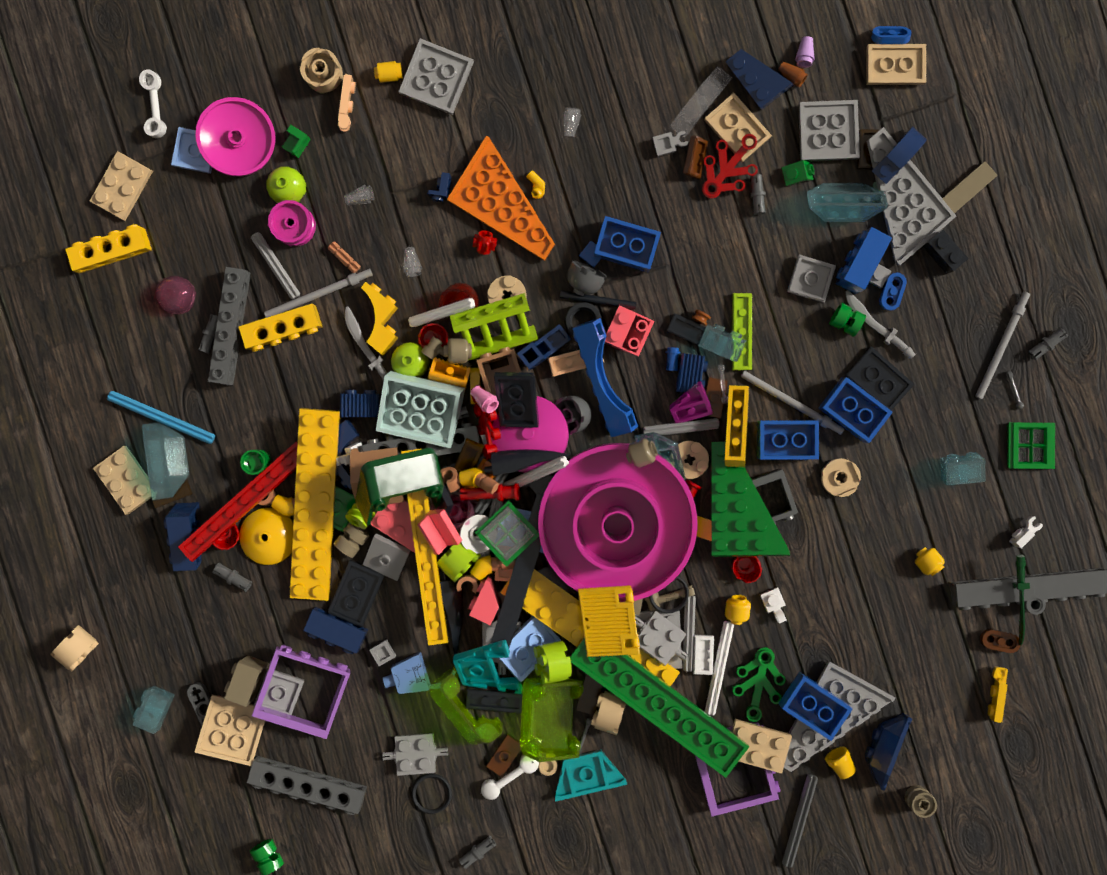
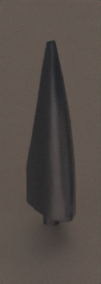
M535 449L491 452L492 466L484 467V472L486 475L493 474V476L512 473L544 461L557 459L561 456H571L567 453Z
M440 570L443 607L450 626L455 655L458 651L462 629L463 589L457 591L458 580L454 583Z

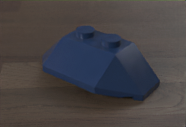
M905 713L880 723L874 729L872 743L865 751V760L875 783L884 791L912 721V718Z

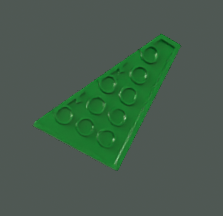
M712 442V557L790 556V551L745 467L725 466L726 442Z

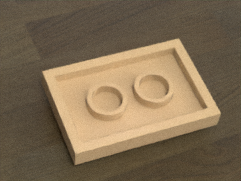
M926 44L867 45L866 85H924L926 83Z
M735 93L731 94L704 119L720 139L728 143V148L734 154L742 146L741 141L746 134H753L757 138V146L753 150H748L741 158V162H744L772 136ZM747 139L746 145H753V140Z
M117 151L92 195L90 202L126 221L153 171Z
M127 446L121 447L93 468L125 515L133 512L157 493L156 487Z
M735 719L731 732L749 745L748 750L738 762L782 773L792 735Z

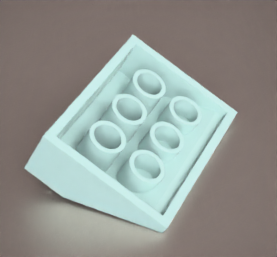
M390 371L384 377L376 431L451 448L465 388Z

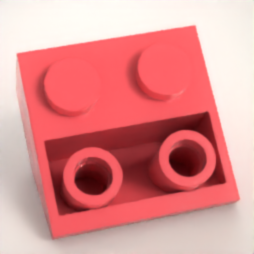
M619 305L606 333L605 344L639 357L654 321Z
M488 576L486 580L483 579L477 589V592L480 594L478 597L474 596L468 609L471 610L469 616L491 625L501 602L491 576Z

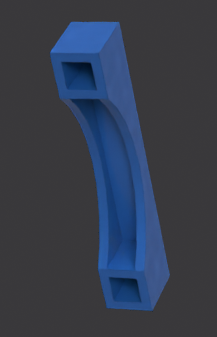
M598 318L574 327L573 336L575 341L578 342L580 356L585 362L586 373L591 379L593 393L597 396L599 410L604 416L607 431L611 437L632 432L638 427L633 410L615 394L605 375L603 348L607 336L601 319Z

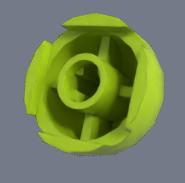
M279 167L269 174L266 188L269 196L276 203L285 200L300 202V199L306 193V182L297 170L291 167Z
M412 342L403 343L392 353V369L399 374L421 378L429 368V357L421 352L423 348L419 344Z

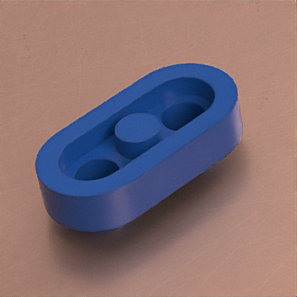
M878 26L873 29L871 39L876 44H906L910 41L912 32L903 26Z
M893 273L889 275L884 284L879 303L886 311L895 310L901 303L907 284L903 274ZM893 280H896L898 283L896 287L892 284ZM887 298L892 300L891 305L886 303Z

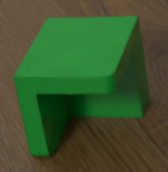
M290 125L287 129L290 135L284 143L283 149L299 158L311 139L307 134Z

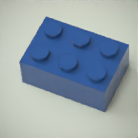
M605 216L594 257L649 273L661 232Z
M873 227L866 231L863 230L861 234L859 233L853 242L855 244L854 249L850 250L845 257V266L841 267L836 274L838 280L835 284L854 294L864 291L892 237Z
M843 377L837 382L818 408L863 443H870L893 413L847 377Z
M757 421V459H819V421Z
M801 672L797 674L778 703L783 710L830 741L833 740L853 710L849 704Z

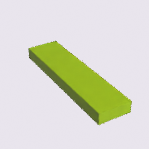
M752 293L732 294V370H752Z

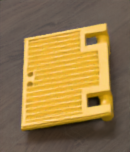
M631 585L578 589L587 657L640 654ZM625 593L626 601L619 602L618 594ZM624 639H631L632 646L625 647Z

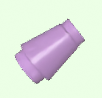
M805 36L801 39L795 61L797 66L808 68L812 66L815 60L813 38Z

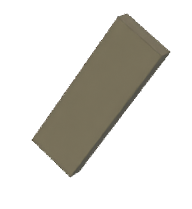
M984 161L942 199L955 213L998 175Z

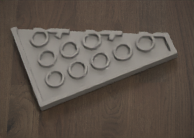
M884 127L867 140L873 169L897 144ZM911 160L887 184L875 175L888 235L892 237L890 244L897 266L905 262L956 217L955 213Z
M828 661L816 683L849 704L853 710L832 741L796 718L788 733L792 735L784 768L792 772L801 763L808 761L811 756L833 744L836 739L843 737L853 727L859 726L869 719L872 714L878 713L885 705L893 702L895 697Z

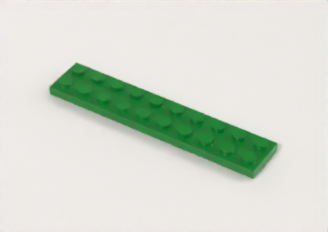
M585 637L571 654V663L725 778L748 750L749 745L629 655L587 657Z

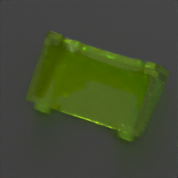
M454 665L431 684L429 694L469 744L490 743L501 735L503 723L498 717L488 719L485 715L476 720L468 709H465L464 704L456 696L460 690V683L458 681L459 675Z
M526 678L524 680L520 747L525 756L537 762L579 758L581 745L579 740L572 735L573 699L581 697L583 681L567 679L543 684L541 678Z

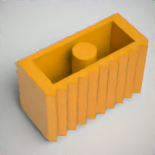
M435 357L428 379L466 388L471 368L463 367V365L460 366L459 364H450L448 361H444V359L441 360Z

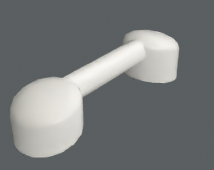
M146 69L140 73L139 82L143 88L149 91L152 118L145 122L144 131L153 138H160L167 130L166 124L160 119L157 90L161 86V79L157 73Z
M526 751L521 756L520 766L499 781L493 779L485 780L481 787L483 797L488 800H494L499 796L500 789L519 775L535 772L539 766L538 754L534 751Z

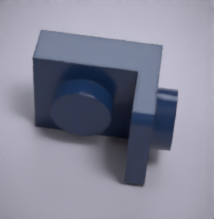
M442 172L441 178L438 177L437 189L439 191L428 190L427 194L432 198L431 200L443 202V199L447 200L452 178L450 173Z

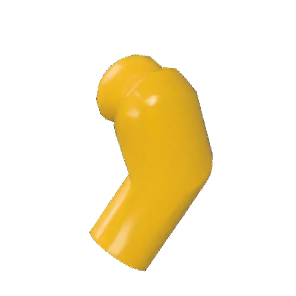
M532 170L526 177L533 183L532 197L540 199L545 193V182Z

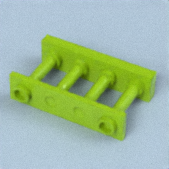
M525 293L450 315L454 333L461 331L463 338L468 343H471L472 356L468 361L479 358L480 355L491 352L492 354L506 347L512 348L538 340L534 325L528 327L524 312L530 311ZM517 315L521 329L510 332L506 318ZM498 320L502 335L491 337L487 323ZM480 326L484 340L473 343L468 329Z

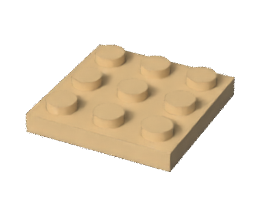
M212 694L195 753L252 766L265 720L252 717L255 707L253 704L245 707L224 699L225 697Z

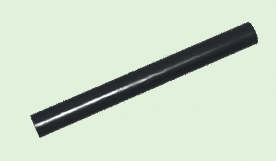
M561 291L560 298L615 307L620 305L624 308L636 309V302L587 294L581 296L567 291Z

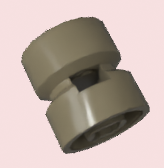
M349 522L343 530L344 534H340L333 544L342 553L353 558L360 550L359 545H363L370 536L365 530Z
M914 785L905 792V803L917 816L927 818L935 813L937 809L936 799L924 787Z

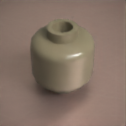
M451 338L448 340L447 345H443V357H447L450 364H465L468 359H471L472 347L471 343H468L466 339Z
M647 439L631 443L628 447V453H626L628 462L638 468L653 463L658 455L655 444Z

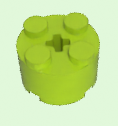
M460 542L459 545H453L440 558L437 564L455 583L481 554L466 549Z
M563 641L542 644L533 648L534 656L537 660V664L534 665L535 673L537 676H541L543 684L559 682L571 677L570 656L566 657L564 651L568 649Z

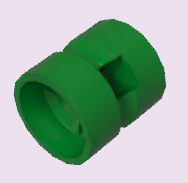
M840 303L829 325L837 329L843 328L844 333L855 337L861 329L866 315L857 310L853 312L852 307ZM852 317L849 324H846L848 319Z
M260 449L245 452L240 460L241 468L250 475L260 474L272 463L268 452Z
M272 838L259 843L249 851L253 860L258 862L257 868L261 875H268L284 864L280 853L275 852L277 847Z

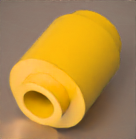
M396 61L377 63V67H374L375 79H379L380 83L398 81V79L403 78L401 63H396Z

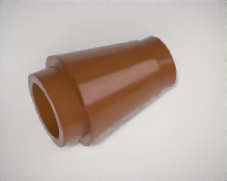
M783 62L778 69V72L784 78L793 83V87L797 86L800 88L808 76L804 69Z

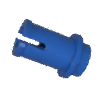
M667 347V351H665L667 353L666 370L678 371V357L681 352H679V348Z

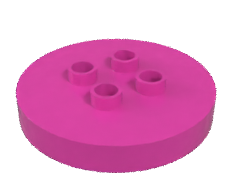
M608 443L597 445L569 459V464L555 473L546 488L538 518L541 546L556 574L577 592L580 588L631 585L634 601L640 600L665 588L686 566L692 554L697 536L696 506L689 487L681 474L659 454L653 463L638 468L627 460L626 453H628L630 444ZM625 593L618 594L619 602H625Z

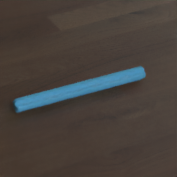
M110 391L108 394V401L208 444H212L215 439V435L115 391Z

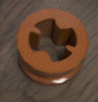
M696 309V315L691 318L699 324L707 326V320H710L711 317Z

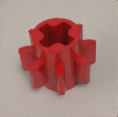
M480 231L473 238V247H477V252L480 254H490L491 251H495L497 238H493V234L490 231Z

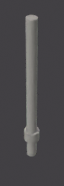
M369 268L357 274L352 273L348 275V278L267 310L264 314L266 318L346 286H354L360 283L359 281L373 276L372 271Z
M1023 291L1018 304L1014 305L1013 315L975 395L976 398L983 399L1019 318L1024 315L1025 305L1030 297V293Z
M744 370L741 377L812 419L819 421V425L822 427H828L840 435L844 431V428L833 422L832 418L817 413Z

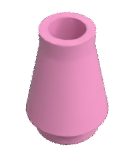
M479 386L471 390V395L483 412L492 413L497 409L499 402L496 396Z

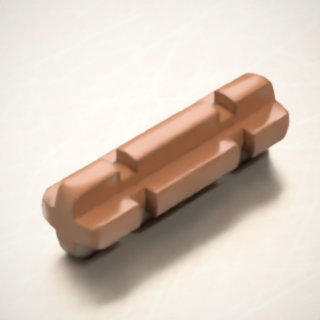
M332 242L328 246V250L335 254L346 267L348 266L352 273H356L360 269V265L353 261L354 259L342 248L340 249L336 242Z

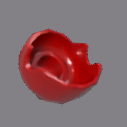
M437 323L427 324L419 331L418 342L424 348L434 336L443 342L441 345L443 347L448 342L447 331Z
M233 525L212 545L220 550H228L234 547L239 540L237 525Z
M756 556L735 557L733 559L731 568L737 579L748 584L756 582L761 576L762 567Z

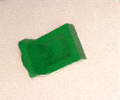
M802 160L782 167L786 186L814 180V168L809 161Z

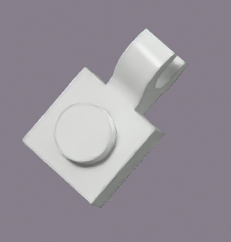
M362 442L346 447V454L336 458L337 466L344 463L345 465H350L351 449L357 448L359 452H363Z
M1035 516L1028 517L1026 519V527L1020 528L1013 533V538L1009 542L1014 547L1022 548L1035 536L1034 533L1043 527L1041 523L1036 524V526L1032 525V522L1036 519Z
M778 587L759 594L768 613L773 611L777 622L787 621L781 610V607L786 605Z

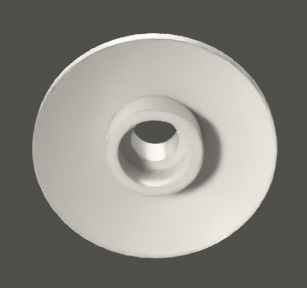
M473 515L465 520L460 529V537L462 538L461 543L466 549H470L475 553H483L489 550L478 536L474 537L473 533L490 518L484 515ZM496 528L487 535L493 543L496 540Z

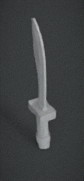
M849 290L846 291L849 306L852 307L853 311L857 310L866 315L865 322L885 337L883 342L886 345H890L891 341L909 359L916 355L911 347H908L895 336L898 332L896 329L891 328L890 332L872 318L865 306Z
M347 306L345 310L346 325L361 350L370 360L369 368L372 371L375 368L384 381V377L387 374L381 364L384 360L380 355L377 359L368 347L351 309Z

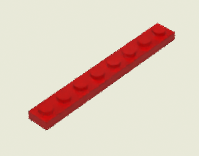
M297 442L178 546L191 562L197 559L296 470Z

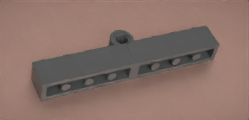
M1093 568L1025 575V582L1030 583V589L1024 590V609L1026 612L1038 615L1045 610V602H1048V599L1055 598V601H1065L1067 597L1086 599V595L1105 597V594H1107V569ZM1017 576L950 582L952 605L959 607V610H970L971 606L990 608V604L1009 606L1011 602H1016V604L1020 605L1019 590L1013 588L1012 582H1017Z

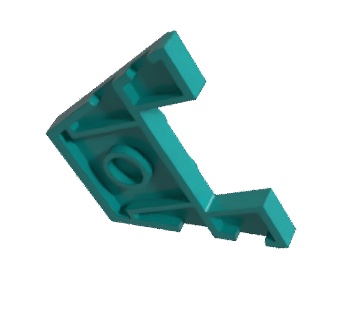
M506 640L454 655L453 663L462 685L487 689V686L497 687L498 691L505 692L506 689L515 690L516 694H522L523 687L521 682L516 677L500 678L492 659L509 658L510 650Z

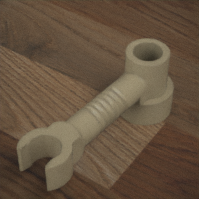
M433 336L429 344L425 345L421 352L432 360L438 354L443 356V347L441 346L443 342ZM469 362L465 364H459L460 366L463 365V367L466 366L467 368H471L472 366Z
M692 585L688 586L689 597L695 595ZM682 588L660 596L657 592L653 594V600L660 607V603L681 597L684 598L685 590ZM649 597L644 598V601H647L649 611H655L656 609L651 605Z

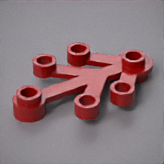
M746 134L742 138V146L728 163L726 151L728 143L725 140L717 142L716 148L719 150L720 173L716 178L713 167L716 159L711 155L704 158L707 181L703 184L702 191L706 197L716 198L722 191H743L745 189V182L743 180L721 184L726 177L739 175L755 176L757 174L758 168L754 164H750L747 167L734 168L748 150H753L757 146V138L753 134ZM747 139H752L753 145L747 146ZM724 142L726 147L722 150L719 149V144ZM712 158L713 164L708 165L706 160ZM751 166L755 167L756 169L755 173L750 174L748 172V169ZM737 182L743 183V187L741 189L736 188ZM711 185H714L716 187V190L713 193L709 191V187Z
M472 396L475 403V416L480 417L479 425H477L478 433L480 436L485 435L487 444H484L482 452L485 459L488 460L491 459V452H498L497 446L492 444L491 438L493 441L501 439L499 428H493L490 422L497 420L496 411L492 413L483 412Z

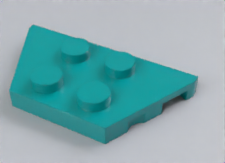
M602 750L563 759L555 802L627 785V781Z

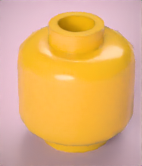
M925 547L917 553L918 558L915 560V564L924 575L934 576L944 568L945 560L935 548L927 550Z
M733 595L726 601L725 617L732 624L741 625L742 622L749 620L751 603L743 595Z

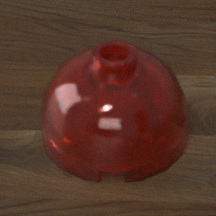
M455 283L443 291L439 299V305L442 307L467 298H473L474 308L479 306V298L476 291L470 285Z

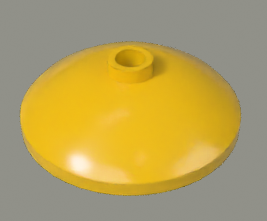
M262 508L252 512L242 523L239 533L240 545L244 553L254 562L263 565H273L285 560L292 553L294 522L289 516H283L273 508ZM263 534H266L268 536L267 541H264L262 539Z

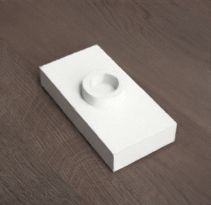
M694 635L693 674L713 675V635Z

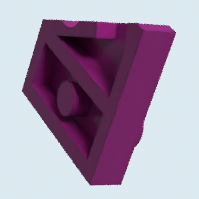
M701 381L697 382L670 405V411L675 423H683L713 414V409Z

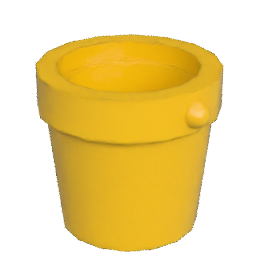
M844 746L833 749L825 757L827 764L840 779L849 778L856 772L850 752Z

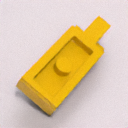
M994 666L992 676L995 683L991 686L990 690L992 704L988 706V716L994 722L1001 723L1007 692L1006 680L1008 669Z

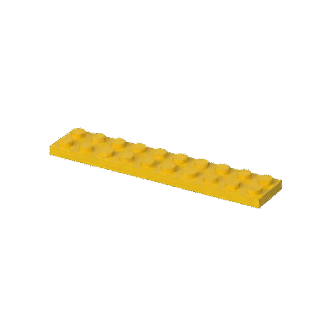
M299 409L290 598L329 600L340 411Z
M534 569L522 608L577 647L584 638L580 601ZM510 579L500 592L504 596L506 594ZM624 639L625 647H631V639ZM640 648V654L629 655L669 686L673 684L680 673L668 663L666 666H663Z

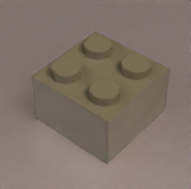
M249 655L240 659L231 670L233 677L225 686L224 692H226L224 699L247 707L256 699L269 663Z

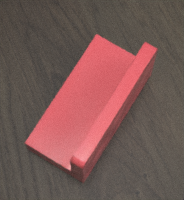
M444 509L430 510L418 523L419 529L435 555H439L447 546L459 545L462 541Z

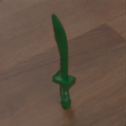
M1017 555L1015 560L1017 582H1012L1013 588L1019 590V645L1022 646L1025 636L1024 590L1030 589V583L1025 582V556Z

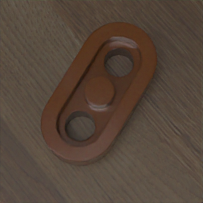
M986 629L981 633V644L988 649L1015 653L1020 648L1019 637L1015 634L993 629ZM991 635L992 640L988 642L987 637ZM1010 639L1011 643L1006 645V641Z

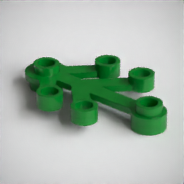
M767 647L758 649L755 659L746 665H739L736 668L737 675L744 678L748 675L749 671L758 667L757 674L743 683L735 684L732 687V692L735 696H742L744 691L755 685L751 706L747 707L745 711L746 717L751 722H757L762 717L759 703L763 686L773 704H778L782 698L765 676L766 669L768 668L772 673L773 681L777 685H783L786 681L785 676L778 671L773 663L775 659L773 651ZM764 653L768 655L767 659L765 660L761 659V656ZM741 668H744L745 673L742 675L739 674V670ZM778 676H782L781 682L776 681ZM741 687V692L736 693L735 688ZM774 695L779 696L778 700L773 701L772 697ZM754 709L756 714L752 716L750 711Z

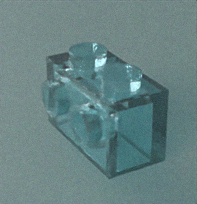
M716 323L713 326L707 325L698 346L731 361L738 362L747 341L741 338L742 334L735 331L728 333L724 331L725 327Z
M969 452L964 456L950 454L947 457L940 458L941 480L946 485L986 482L985 459L980 454Z
M156 686L145 690L141 696L142 704L133 715V718H135L133 726L152 734L159 731L175 694Z

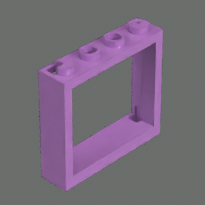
M286 645L277 646L252 717L327 739L350 675V669L342 663H337L336 665L329 663V660L323 657H318V659L310 657L311 654L300 651V653L294 652L291 647ZM280 655L342 675L324 725L262 706Z
M749 722L760 726L758 722ZM733 726L728 727L727 729L732 731ZM695 755L711 816L779 799L778 792H780L778 781H774L773 774L776 772L764 769L770 791L717 805L706 763Z

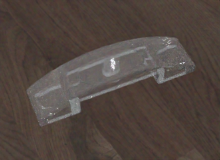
M717 66L687 102L670 127L677 133L685 131L686 135L682 136L685 139L698 120L729 84L732 77Z

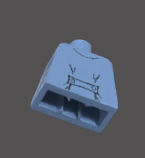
M421 652L395 663L391 667L392 674L383 677L385 688L396 685L398 694L428 691L431 687Z

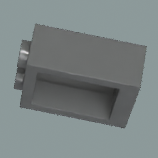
M783 469L751 479L755 487L778 479L780 480L790 510L771 516L775 525V521L781 519L783 521L791 520L798 513Z

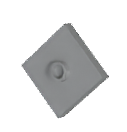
M799 254L787 292L824 303L836 265Z
M375 534L363 565L397 581L411 550Z
M274 670L262 706L292 715L304 679ZM262 682V684H261V687H260V690H259V692H258L257 698H256V700H255L254 706H255V704H256V702H257V699H258L259 693H260V691H261L263 682Z

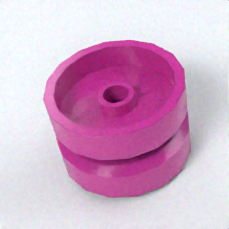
M285 200L276 204L268 216V226L271 233L282 243L289 246L299 247L306 244L312 239L316 231V222L313 214L304 205L294 200Z

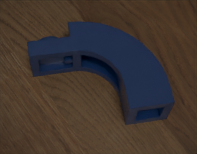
M912 126L872 172L887 184L917 153L927 139Z
M559 324L535 343L531 342L518 352L516 356L525 368L530 371L568 343L571 338Z
M345 420L339 425L337 457L344 455L345 448L360 436L349 420ZM345 463L337 466L336 477H341L339 480L345 488L352 489L350 471Z

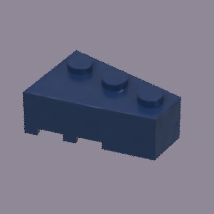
M742 49L726 61L727 65L762 110L793 86L792 82Z
M199 502L176 503L164 518V527L168 532L167 546L170 547L171 552L169 562L173 565V571L197 570L202 562L201 555L191 562L178 548L180 544L197 530L196 527L200 526V520H196V509L199 508Z

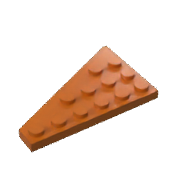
M486 136L450 193L447 201L545 261L555 243L491 139Z

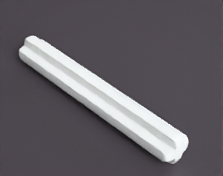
M467 298L409 317L410 327H417L475 307L474 299Z

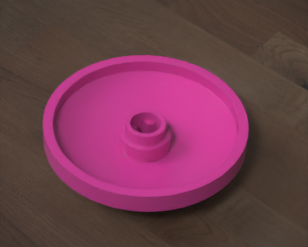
M228 97L213 102L202 112L196 126V142L201 156L213 169L225 175L240 177L253 174L268 163L275 147V131L269 116L257 104L243 98Z
M537 396L539 427H500L499 415L497 414V420H494L493 428H499L501 439L492 440V444L497 446L498 451L535 449L564 453L569 440V429L563 413L549 400ZM550 461L538 463L519 470V472L526 473Z

